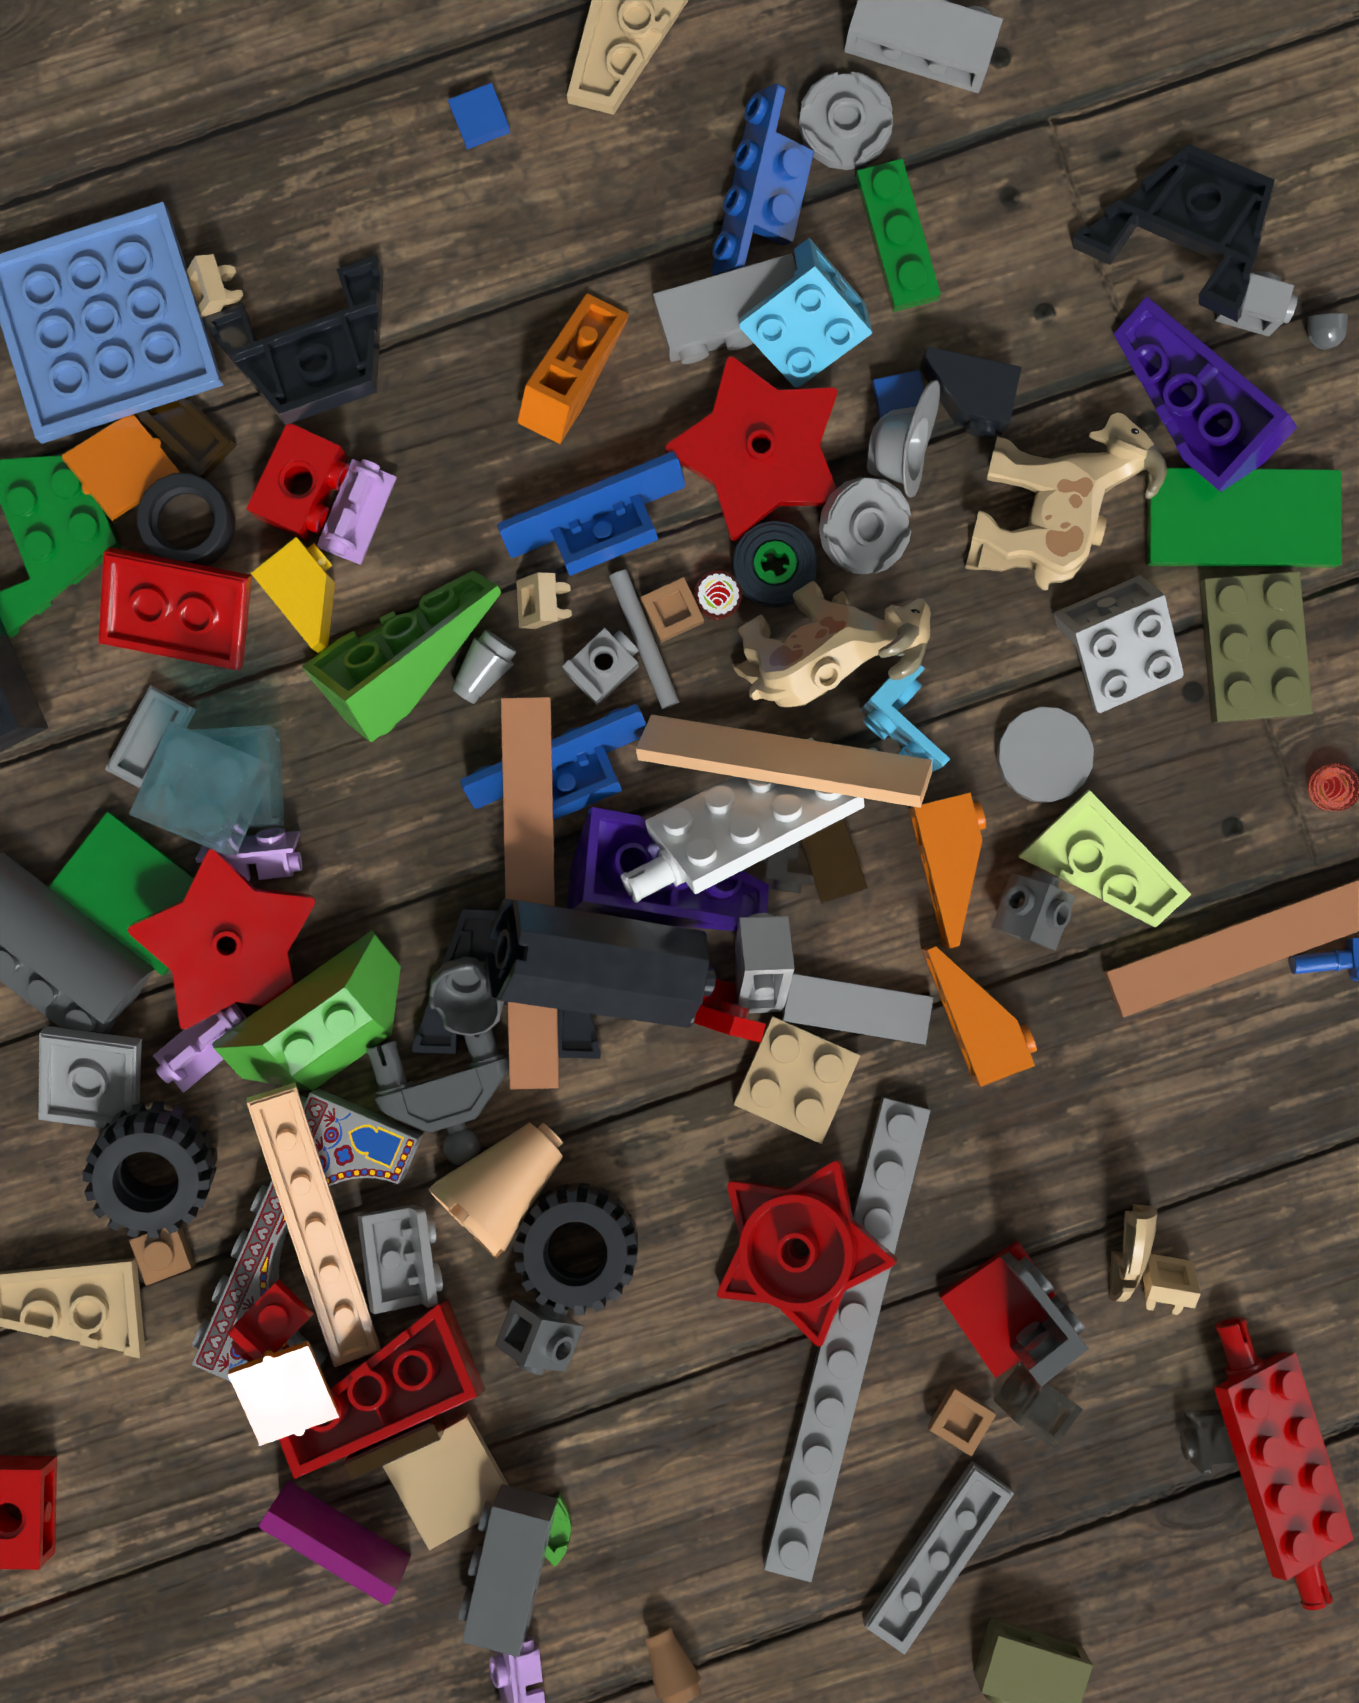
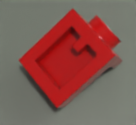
M716 979L712 994L709 997L703 996V1003L696 1012L693 1023L727 1035L761 1043L766 1024L747 1018L750 1009L734 1004V983Z
M278 1279L227 1331V1334L233 1339L231 1344L234 1350L244 1360L250 1362L263 1357L265 1351L277 1352L314 1313Z

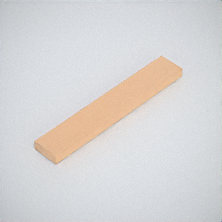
M657 715L650 716L636 747L637 758L640 761L921 808L932 775L931 759Z
M294 1082L247 1097L250 1115L334 1367L379 1352L381 1350L380 1343L296 1083Z

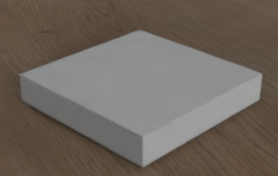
M45 1026L39 1033L38 1120L104 1128L106 1123H111L113 1117L123 1109L129 1114L132 1106L140 1103L142 1039Z

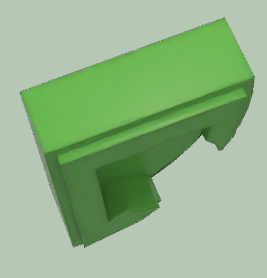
M560 1493L555 1497L558 1498L545 1554V1557L554 1567L566 1553L572 1530L570 1510Z

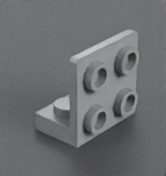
M1141 575L1053 613L1057 629L1077 648L1092 706L1098 713L1107 711L1176 681L1184 675L1165 594Z

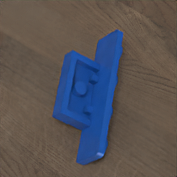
M778 83L754 93L745 108L744 118L747 122L742 142L739 144L734 156L736 169L732 186L727 192L723 203L725 216L721 233L713 246V257L715 260L712 275L714 276L745 267L752 232L782 246L792 243L794 240L814 151L776 132L786 89Z
M675 452L652 458L641 465L614 476H608L590 486L562 495L551 502L529 511L518 513L512 518L498 523V530L510 557L515 558L555 541L567 571L571 576L657 541L658 537L655 527L644 504L685 487L686 484L679 459Z
M637 704L627 708L615 709L604 718L583 727L571 728L560 737L552 740L553 821L622 791L606 753L641 738L646 723ZM502 762L480 767L472 775L460 780L465 794L475 809L503 798Z

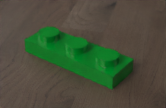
M903 158L858 170L855 179L892 312L938 301L941 293Z

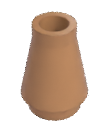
M667 1626L647 1635L644 1639L648 1647L656 1698L662 1699L663 1703H687L699 1696L701 1689L698 1682L701 1680V1676L676 1639L672 1627Z

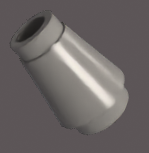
M484 630L480 638H473L456 681L451 687L452 690L465 700L475 704L479 697L514 665L511 659L517 651L497 635Z

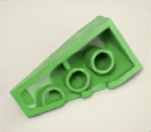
M473 570L422 596L418 608L398 616L392 611L380 617L383 626L359 638L354 631L339 638L305 663L302 668L343 719L372 743L378 737L389 733L400 720L412 711L499 597L501 591L498 585Z

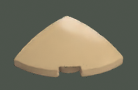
M1133 1204L1132 1211H1125L1123 1252L1111 1251L1109 1300L1127 1301L1133 1294L1145 1271L1156 1232L1157 1210L1152 1205Z

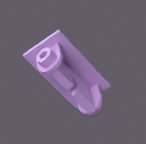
M352 459L349 471L341 485L317 543L318 548L361 565L397 477L379 470L380 466L371 461L362 459L359 462Z
M276 827L261 830L254 836L237 837L235 833H220L204 841L196 857V862H202L207 850L214 846L248 881L251 878L248 864L256 863L259 880L293 877L294 872L302 871L300 852H294L300 837V831L285 832V829Z
M234 1003L194 1026L183 1030L153 1055L160 1064L156 1068L158 1075L166 1083H170L173 1080L184 1093L224 1060L215 1051L212 1043L248 1017Z
M526 1636L519 1657L495 1651V1656L489 1660V1667L493 1684L496 1688H499L500 1703H545L544 1691L541 1688L526 1692V1686L543 1681L539 1645L534 1644L533 1637Z

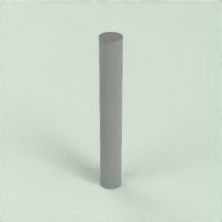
M626 569L615 572L609 578L661 708L671 707L680 701Z

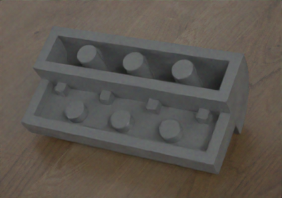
M1 853L0 981L60 1028L108 1034L122 1011L134 1003L155 969L9 856Z

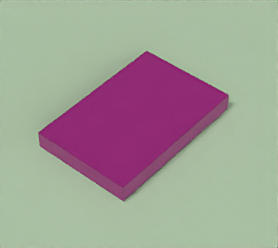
M289 1480L259 1524L260 1529L384 1605H388L396 1593L411 1558V1555Z

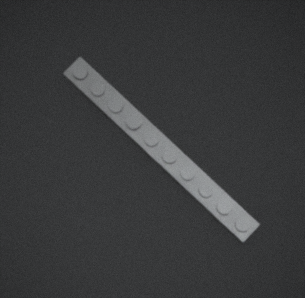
M882 1096L852 1217L894 1254L931 1110ZM890 1269L845 1291L828 1337L824 1344L818 1347L763 1563L765 1571L812 1582Z

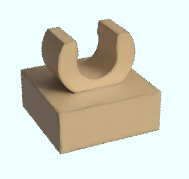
M214 254L194 257L186 272L198 303L200 316L203 318L220 312L223 307L237 305L243 297L242 290L229 291L224 288L222 282L231 281L236 273L235 267L231 265L217 267Z
M537 572L516 581L519 628L537 629L572 616V610H562L557 607L556 595L564 594L571 590L570 585L565 582L556 583L555 573Z
M1150 1254L1149 1261L1142 1275L1147 1310L1153 1311L1156 1302L1170 1304L1172 1314L1175 1315L1180 1314L1184 1307L1196 1308L1201 1293L1194 1262Z

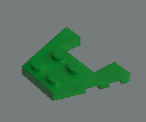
M62 456L0 459V504L30 577L25 582L0 591V618L10 639L21 631L19 628L35 614L40 615L53 604L52 600L71 584L76 585L103 562V552L109 547L119 549L122 546L112 520L91 494L86 495L82 492V483L62 460Z

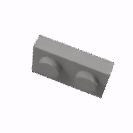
M412 1204L357 1215L370 1312L378 1314L420 1304L427 1308L437 1306V1292L442 1291L443 1281L438 1263H433L430 1244L436 1242V1228L431 1214L426 1215L425 1208Z

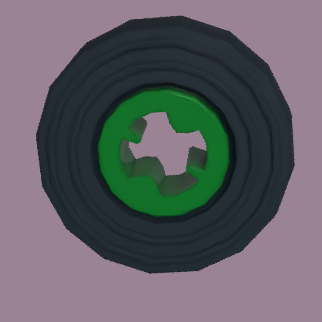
M770 521L757 524L743 534L734 549L732 571L736 585L745 597L760 606L778 608L795 603L793 593L815 580L818 560L814 545L802 530L790 523ZM773 553L777 559L785 557L788 565L784 564L782 567V571L785 572L784 574L776 576L773 570L765 572L762 569L761 564H766L767 558L765 556L767 554Z

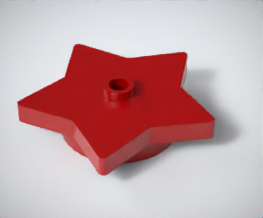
M728 357L713 412L666 445V454L675 452L680 465L713 485L730 540L735 541L777 507H824L830 494L837 489L820 447L837 397L838 390L836 388L777 390L736 358ZM757 441L765 442L770 446V449L765 453H757L753 450L752 443Z
M213 846L207 850L185 899L131 923L128 927V933L172 971L179 1025L181 1029L185 1030L236 1002L265 1006L295 985L288 951L312 911L316 899L314 895L255 888ZM224 936L232 937L236 941L237 947L233 951L222 950L217 946L218 940Z
M839 1159L833 1161L791 1188L743 1180H732L727 1184L740 1241L737 1251L719 1286L717 1296L723 1299L771 1304L779 1308L817 1347L822 1346L828 1337L845 1291L892 1268L897 1263V1257L853 1219L842 1161ZM797 1238L803 1240L808 1245L810 1254L800 1255L797 1253L794 1246Z

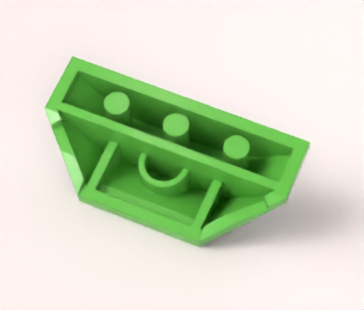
M372 930L215 1040L212 1046L242 1079L282 1086L295 1082L297 1088L313 1091L366 1054L367 1049L377 1046L392 1035L401 966Z

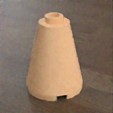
M527 1123L436 1181L428 1190L460 1225L464 1226L474 1236L476 1241L493 1257L497 1258L506 1250L522 1224L523 1219L527 1216L563 1158L558 1150L563 1142L546 1124L542 1123L536 1128L531 1123Z

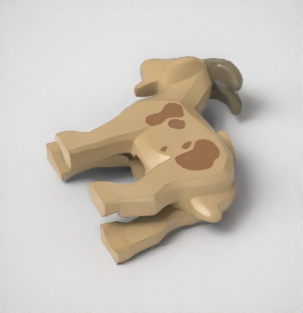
M1119 412L1110 415L1104 429L1089 433L1090 438L1106 445V452L1076 453L1049 459L1019 451L1011 441L997 436L987 480L1023 487L1033 491L1036 495L1028 527L1014 531L1000 528L989 514L982 511L978 512L965 568L1001 572L1012 568H1027L1034 571L1036 585L1042 590H1048V586L1051 583H1062L1071 580L1087 561L1091 544L1100 546L1102 543L1107 517L1099 516L1104 494L1116 485L1145 470L1149 477V486L1145 497L1151 499L1158 493L1167 475L1165 459L1149 436L1126 415Z
M811 581L794 592L793 598L799 610L812 622L792 632L784 641L769 639L771 635L769 624L763 615L757 616L738 628L743 638L744 653L747 660L741 664H731L738 676L745 678L752 684L749 694L753 700L764 698L768 701H775L778 706L783 708L808 704L828 690L835 688L841 680L858 666L876 655H879L881 658L903 656L888 671L890 679L900 680L917 671L922 663L926 645L930 638V608L924 599L917 598L903 607L890 605L885 609V620H882L851 606L843 591L835 595L832 602L825 600L821 588L815 581Z

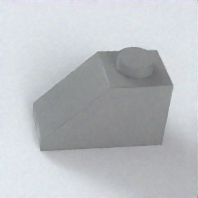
M757 913L748 918H739L735 939V1004L750 1009L749 1013L784 1012L795 969L788 916L774 917L768 913Z

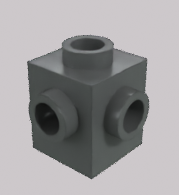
M1033 870L1031 877L1027 878L1011 873L1007 886L1000 896L999 908L992 928L1017 939L1056 951L1063 930L1070 921L1071 908L1075 896L1059 889L1058 886L1061 880L1048 874Z
M512 1300L494 1346L517 1361L516 1364L528 1372L543 1375L545 1369L566 1372L583 1325L567 1315L569 1309H565L564 1314L554 1312L555 1305L549 1302L542 1306L537 1303Z

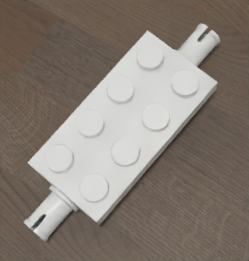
M872 747V748L869 749V750H875V751H877V749L874 748V747ZM733 776L645 820L648 834L660 850L658 857L628 873H623L621 875L623 885L629 896L633 895L632 900L635 903L671 883L678 886L686 882L694 894H697L864 808V798Z

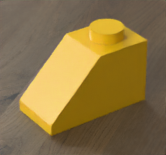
M295 537L251 574L314 651L320 653L329 645L335 582L326 571L333 565L315 543L307 548Z

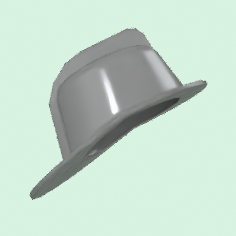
M936 380L931 381L926 386L916 407L891 410L879 419L873 427L870 436L867 461L868 473L904 484L905 493L910 498L915 496L919 489L925 451L938 411L940 385Z

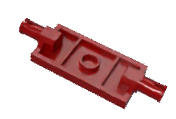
M1231 1317L1222 1320L1223 1324L1219 1322L1215 1325V1328L1219 1334L1228 1366L1224 1368L1228 1380L1217 1385L1214 1389L1272 1577L1286 1581L1294 1577L1301 1598L1300 1603L1304 1609L1319 1610L1325 1608L1326 1604L1333 1602V1597L1329 1592L1320 1562L1323 1561V1558L1353 1541L1354 1538L1297 1355L1294 1352L1282 1351L1268 1359L1262 1360L1256 1357L1247 1328L1246 1318Z

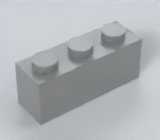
M858 0L848 30L844 52L979 94L1003 19L993 16L989 10L983 7H964L947 0Z
M792 253L654 293V312L669 362L681 360L682 364H691L705 359L709 356V351L727 346V350L734 351L753 344L749 337L740 329L739 318L795 276L794 272L797 268Z

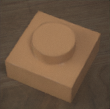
M684 577L640 597L661 643L704 623L703 616Z
M182 1226L179 1231L169 1234L166 1228H163L160 1237L148 1238V1233L139 1235L138 1238L134 1237L129 1240L146 1286L189 1270L196 1265Z
M952 1384L927 1426L931 1432L972 1456L997 1414L992 1408Z

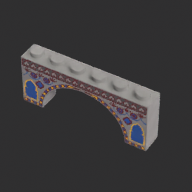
M320 1088L310 1092L308 1098L300 1096L329 1186L358 1178H376L399 1184L405 1178L424 1133ZM271 1181L269 1187L262 1185L250 1210V1212L257 1214L250 1231L243 1230L240 1233L231 1253V1257L237 1259L230 1276L226 1274L222 1276L212 1296L211 1301L218 1304L211 1321L203 1320L192 1343V1347L198 1349L192 1365L230 1382L231 1380L228 1376L229 1369L245 1364L248 1361L244 1360L234 1350L231 1344L233 1339L227 1334V1331L279 1279L280 1257L289 1229L273 1181ZM297 1331L278 1351L306 1342L307 1340ZM310 1344L322 1371L328 1354Z

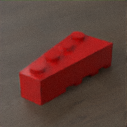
M449 1299L435 1306L425 1316L330 1389L339 1411V1418L305 1429L302 1436H297L294 1433L279 1439L294 1479L470 1401L486 1390Z

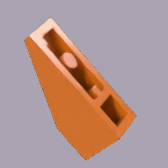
M587 293L527 382L518 424L561 444L584 407L628 320L629 314Z
M971 793L922 804L921 808L912 807L908 809L943 948L960 946L983 840L980 830L986 829V819L982 805L979 801L973 802Z
M936 946L922 948L921 951L973 1083L982 1087L1035 1066L1031 1053L1036 1052L1037 1048L1026 1024L1020 1026L1015 1017Z

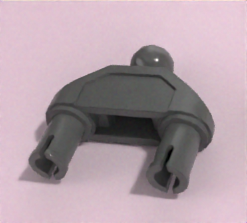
M492 1028L488 1032L479 1035H464L472 1061L468 1064L469 1068L413 1085L412 1081L407 1082L396 1041L367 1049V1055L369 1054L380 1090L375 1092L376 1097L374 1098L380 1111L428 1133L447 1128L448 1135L445 1137L443 1150L446 1158L455 1165L461 1166L480 1154L481 1141L474 1131L466 1127L465 1122L476 1119L482 1113L509 1070V1058L505 1056V1053H499Z

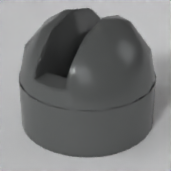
M1331 313L1308 317L1307 332L1310 342L1315 347L1326 350L1338 346L1344 340L1348 329V314Z

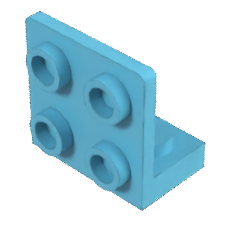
M810 238L794 249L797 270L794 272L795 276L739 318L740 329L796 388L803 385L873 333L866 303Z
M920 665L917 671L903 679L892 680L889 677L860 710L867 715L863 722L873 733L883 740L889 735L902 747L899 752L900 755L931 759L933 772L944 767L950 758L898 712L922 687V684L916 680L925 669Z

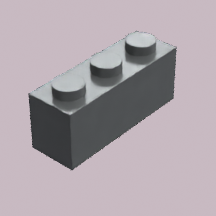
M502 1484L495 1501H485L478 1530L486 1532L484 1545L475 1546L468 1575L476 1577L474 1590L466 1589L458 1620L466 1622L462 1642L515 1657L520 1656L530 1625L558 1498Z

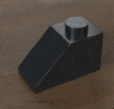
M927 346L921 359L919 370L928 384L934 380L938 381L940 385L939 401L955 425L966 427V432L970 435L981 438H993L995 434L1002 435L1010 424L1022 367Z

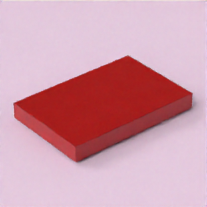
M109 547L103 552L98 643L239 671L244 666L252 575Z

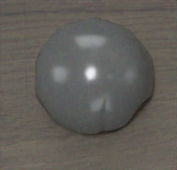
M473 957L458 958L444 963L432 976L429 994L431 997L430 1008H435L442 1016L446 1030L456 1034L474 1036L488 1032L500 1021L504 1001L487 997L484 972L485 961H480Z

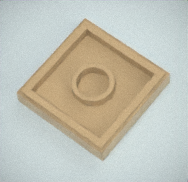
M469 1413L446 1425L441 1440L383 1466L429 1551L479 1523L485 1501L494 1502L501 1485H508Z

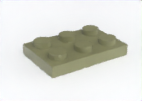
M1300 571L1210 578L1199 582L1212 723L1297 717L1313 714Z

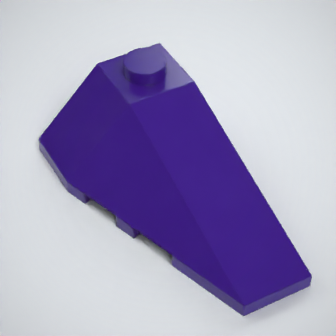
M1147 296L1114 333L1136 376L1155 406L1161 421L1165 424L1175 442L1181 457L1218 491H1224L1263 465L1297 428L1293 419L1286 411Z
M591 807L588 810L570 867L567 909L668 926L737 931L739 918H748L757 913L768 912L769 885L744 871H740L697 894H694L686 882L678 886L671 883L635 903L632 900L633 895L629 896L621 875L656 859L660 851L648 834L646 819L639 815Z

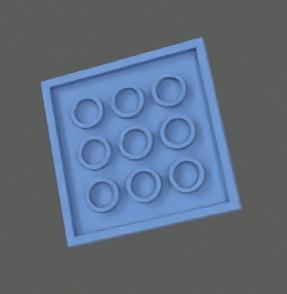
M164 202L0 254V325L35 439L43 444L224 386L206 327L200 316L198 303L186 272L187 267L169 209Z

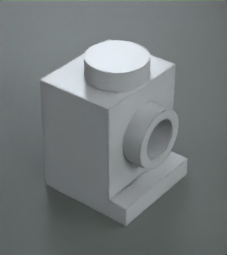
M1265 271L1252 273L1242 315L1238 322L1218 313L1216 314L1215 321L1270 336L1280 325L1289 323L1296 309L1298 295L1292 294L1294 285L1281 282L1280 277L1276 274Z
M604 628L562 667L565 673L598 707L639 668L638 662L633 658L638 649L620 630L612 636ZM609 654L613 658L612 666L607 670L598 669L595 666V659L598 655Z

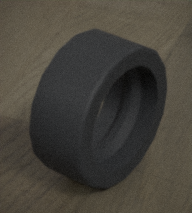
M173 473L158 479L144 492L137 508V527L143 543L156 556L207 566L215 563L228 551L235 535V515L229 500L210 481L192 473ZM181 494H195L203 498L211 506L214 514V527L210 536L200 546L192 549H179L170 545L163 538L159 529V517L164 506L174 497Z

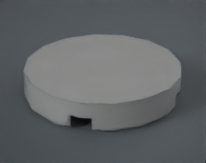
M851 71L850 74L838 75V72L827 74L811 86L802 101L798 126L804 146L814 151V159L829 168L851 170L866 166L880 156L890 140L893 125L890 97L877 81L863 73Z
M859 477L844 482L830 494L821 512L819 533L824 551L834 564L847 572L870 574L887 570L901 558L910 541L911 529H908V516H911L908 502L901 491L886 480Z
M1038 707L1019 714L1007 725L997 743L996 762L1003 781L1017 794L1029 801L1050 803L1071 796L1085 784L1093 768L1094 747L1088 730L1076 716L1060 708Z

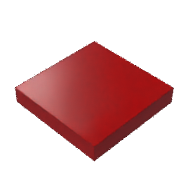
M1017 1240L938 1294L995 1378L1020 1362L1011 1349L1018 1342L1016 1340L1017 1335L1032 1322L1040 1321L1042 1323L1048 1318L1001 1258L1009 1251L1018 1261L1026 1256L1035 1265ZM1052 1291L1047 1296L1051 1299L1055 1294Z

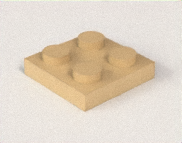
M771 1016L733 1105L822 1144L860 1055Z

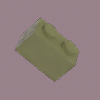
M990 1617L974 1670V1676L981 1693L992 1703H1082L1093 1664L1083 1646Z

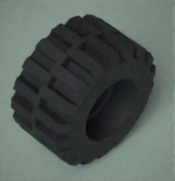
M154 1101L151 1109L146 1110L143 1102L132 1106L129 1114L124 1109L117 1113L111 1123L107 1122L100 1132L86 1159L88 1163L83 1170V1182H89L84 1193L87 1201H97L92 1211L98 1218L107 1215L110 1218L107 1226L115 1231L121 1225L129 1228L128 1236L138 1238L140 1231H147L148 1238L160 1237L163 1228H166L169 1234L179 1231L183 1221L189 1224L197 1216L199 1208H203L217 1167H214L218 1158L217 1149L210 1148L213 1137L209 1129L203 1132L199 1131L202 1121L195 1114L190 1119L182 1116L185 1111L183 1107L175 1105L173 1111L164 1109L165 1102ZM137 1152L159 1154L174 1166L178 1179L173 1183L163 1186L144 1184L130 1173L125 1158Z
M570 1183L561 1185L558 1190L554 1192L549 1190L543 1194L539 1201L533 1204L527 1216L523 1219L515 1240L514 1252H516L517 1258L514 1263L517 1273H522V1285L527 1292L532 1289L537 1294L535 1301L542 1306L549 1302L555 1305L554 1312L564 1314L565 1309H574V1315H585L588 1308L593 1307L595 1312L605 1308L607 1301L610 1299L615 1301L622 1295L624 1286L629 1285L637 1262L638 1234L635 1231V1221L632 1215H628L626 1212L625 1204L619 1198L615 1200L609 1196L610 1191L602 1187L599 1190L592 1189L588 1183H580L577 1187H570ZM568 1222H583L594 1227L602 1235L606 1243V1254L603 1262L594 1270L585 1273H572L558 1266L552 1259L548 1249L550 1236L558 1226Z

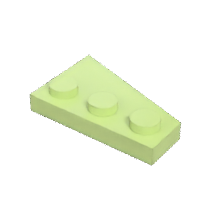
M1090 790L1083 793L1018 855L1021 859L1052 873L1058 878L1085 890L1155 928L1191 895Z

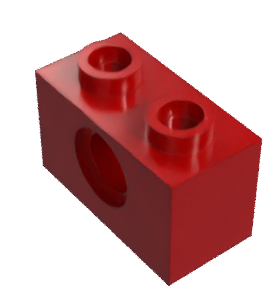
M292 423L285 425L246 509L256 519L308 542L312 533H319L326 522L329 513L326 503L333 489L338 491L341 488L349 471V464L346 463L348 456L339 445ZM302 475L313 477V483L309 491L301 495L292 494V484L296 478Z
M0 1455V1569L39 1570L55 1554L57 1456ZM7 1503H12L20 1509L22 1520H17L10 1516L7 1511Z

